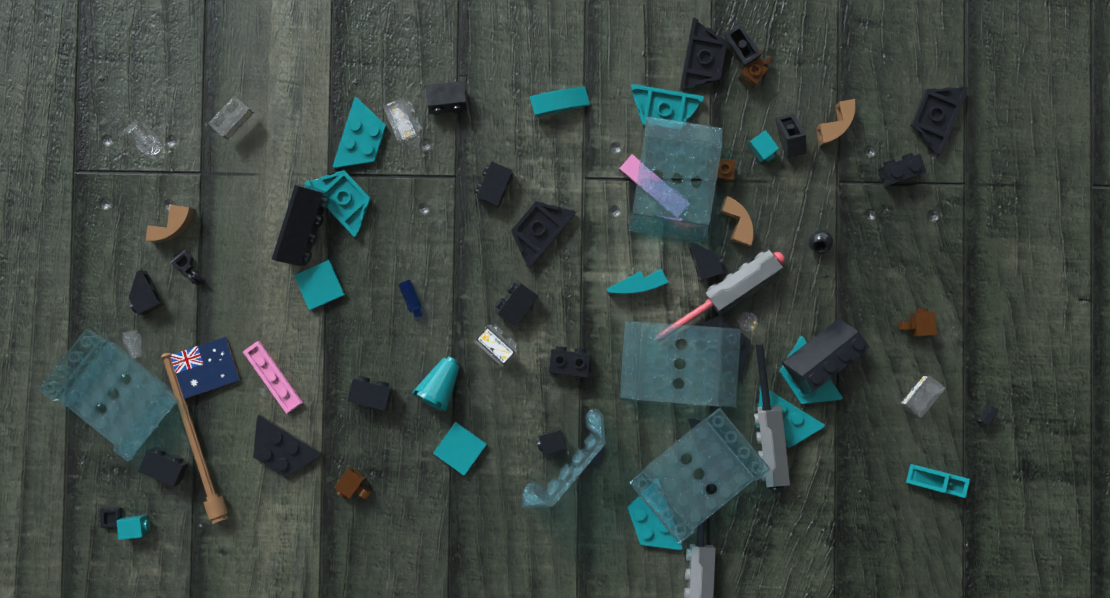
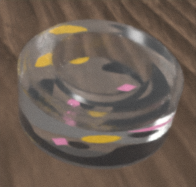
M744 312L738 317L737 323L740 329L751 331L757 326L758 320L755 314Z

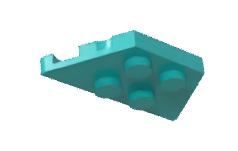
M631 84V91L642 126L680 132L704 99V96Z
M354 97L332 166L336 169L344 166L376 162L387 127L356 97Z
M345 170L332 175L322 176L312 181H306L305 185L329 193L327 209L353 237H357L371 198Z
M803 336L797 339L796 345L790 351L787 358L807 343ZM783 365L779 370V373L800 404L841 400L843 398L831 379L816 391L804 394Z
M759 387L760 395H759L758 407H762V406H763V403H762L761 387ZM769 390L771 406L781 405L785 443L788 448H791L825 426Z
M655 478L639 494V497L627 507L639 543L645 546L681 550L682 546L658 478Z

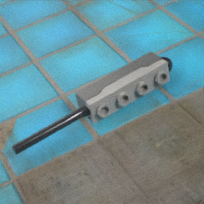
M763 343L756 344L763 406L757 407L758 413L754 414L755 425L760 426V432H756L757 443L762 444V451H758L760 463L764 462V469H760L761 479L766 481V487H769L772 492L779 493L783 490L784 486L790 485L781 405L771 406L764 345Z
M699 479L697 541L695 544H690V549L686 550V561H689V569L686 568L685 580H688V588L684 589V598H713L716 548L713 545H704L706 479Z

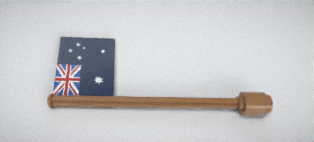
M223 337L175 354L164 353L161 356L207 494V501L203 503L208 519H211L212 524L227 519L226 514L228 511L223 496L218 497V494L215 493L185 399L240 380L227 338Z

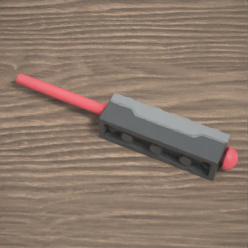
M770 250L765 253L761 252L754 258L755 260L740 266L739 271L734 274H728L718 285L710 286L707 289L708 292H706V302L655 336L657 341H662L711 307L715 309L719 316L723 315L783 274L782 264L785 260L783 254L780 252L772 254Z

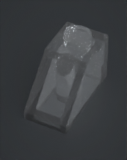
M139 120L134 121L122 131L142 153L148 156L157 154L164 145L154 130Z

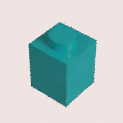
M766 130L747 144L760 163L765 159L767 162L776 156L775 152L779 149Z
M147 515L124 517L117 520L118 540L140 538L149 534L150 522L147 520Z

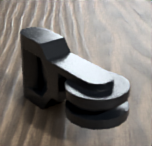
M184 248L170 262L177 270L182 271L193 284L199 285V281L203 282L204 279L193 269L194 258ZM187 258V264L184 267H181L179 263L183 259Z

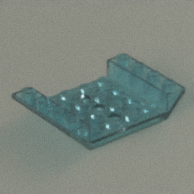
M646 117L642 153L628 231L704 242L710 223L722 149L723 128ZM656 170L663 173V179L660 182H656L652 178V174ZM675 173L682 176V182L679 185H675L671 180ZM694 176L701 179V185L698 188L691 185V179Z
M625 321L620 398L736 407L741 329ZM678 339L686 340L687 347L684 350L676 348L675 343ZM678 358H682L686 362V366L681 370L674 366V362ZM674 379H683V388L676 389L673 386Z
M89 328L85 329L38 387V390L50 400L61 401L115 445L113 451L127 462L132 459L178 402L174 393L166 384L114 342ZM124 374L130 375L131 381L129 384L123 382ZM112 389L118 390L119 396L117 399L111 397L110 392ZM100 404L106 406L105 414L99 412L98 407Z
M591 408L585 415L586 427L594 435L592 433L588 435L584 441L585 446L582 449L578 448L571 456L573 460L570 464L566 462L559 470V477L557 479L555 477L552 478L547 485V490L536 480L533 484L529 482L522 492V508L554 506L606 444L604 418L599 408L595 410Z
M718 408L642 469L629 483L680 544L695 532L694 529L751 482L754 480L756 482L771 469L724 412ZM685 453L692 456V461L689 464L681 462V456ZM702 469L704 477L702 479L694 478V470ZM708 484L716 485V493L708 494L706 486Z

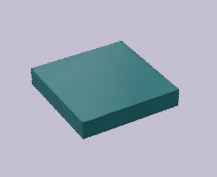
M330 260L294 275L309 310H313L345 295Z
M455 422L433 454L462 475H465L486 446V443Z

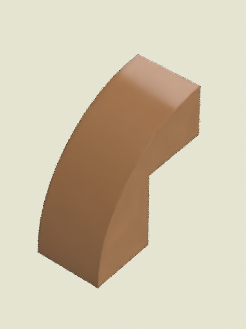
M855 99L840 101L835 105L838 121L823 123L816 127L819 146L832 142L848 129L855 113Z
M727 196L724 199L720 213L737 219L730 241L749 247L753 241L751 218L739 202Z
M170 205L167 228L148 225L146 241L165 242L176 238L191 223L195 209Z

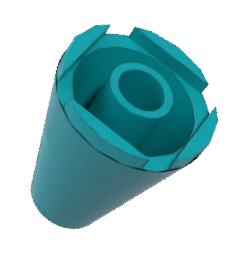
M449 356L447 359L442 358L414 389L412 395L416 398L420 396L425 404L439 411L442 409L443 412H446L460 368L457 365L458 361Z

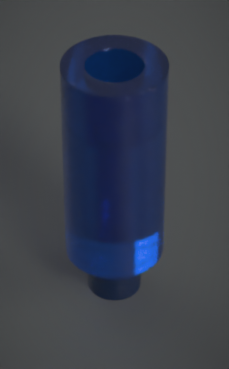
M411 279L398 284L409 312H413L415 318L423 316L420 310L423 307Z

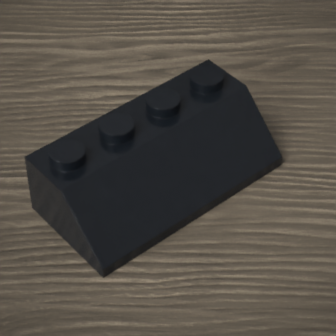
M308 185L294 186L272 260L297 266H304L310 262L312 246L315 245L318 239L316 233L318 227L323 223L324 217L322 214L329 204L328 192Z
M837 319L785 359L782 365L804 394L812 393L870 346L859 331L842 320Z

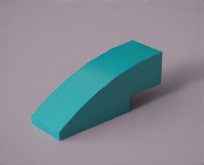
M585 86L530 96L535 118L590 105Z
M662 269L646 277L639 271L607 288L606 291L612 294L639 293L668 283V280Z
M910 464L906 483L966 498L970 479Z

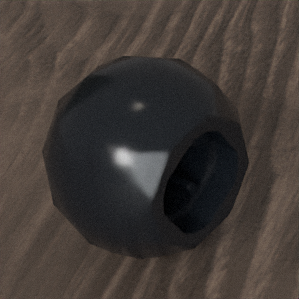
M816 230L810 235L809 246L811 250L821 254L831 249L833 238L828 231Z

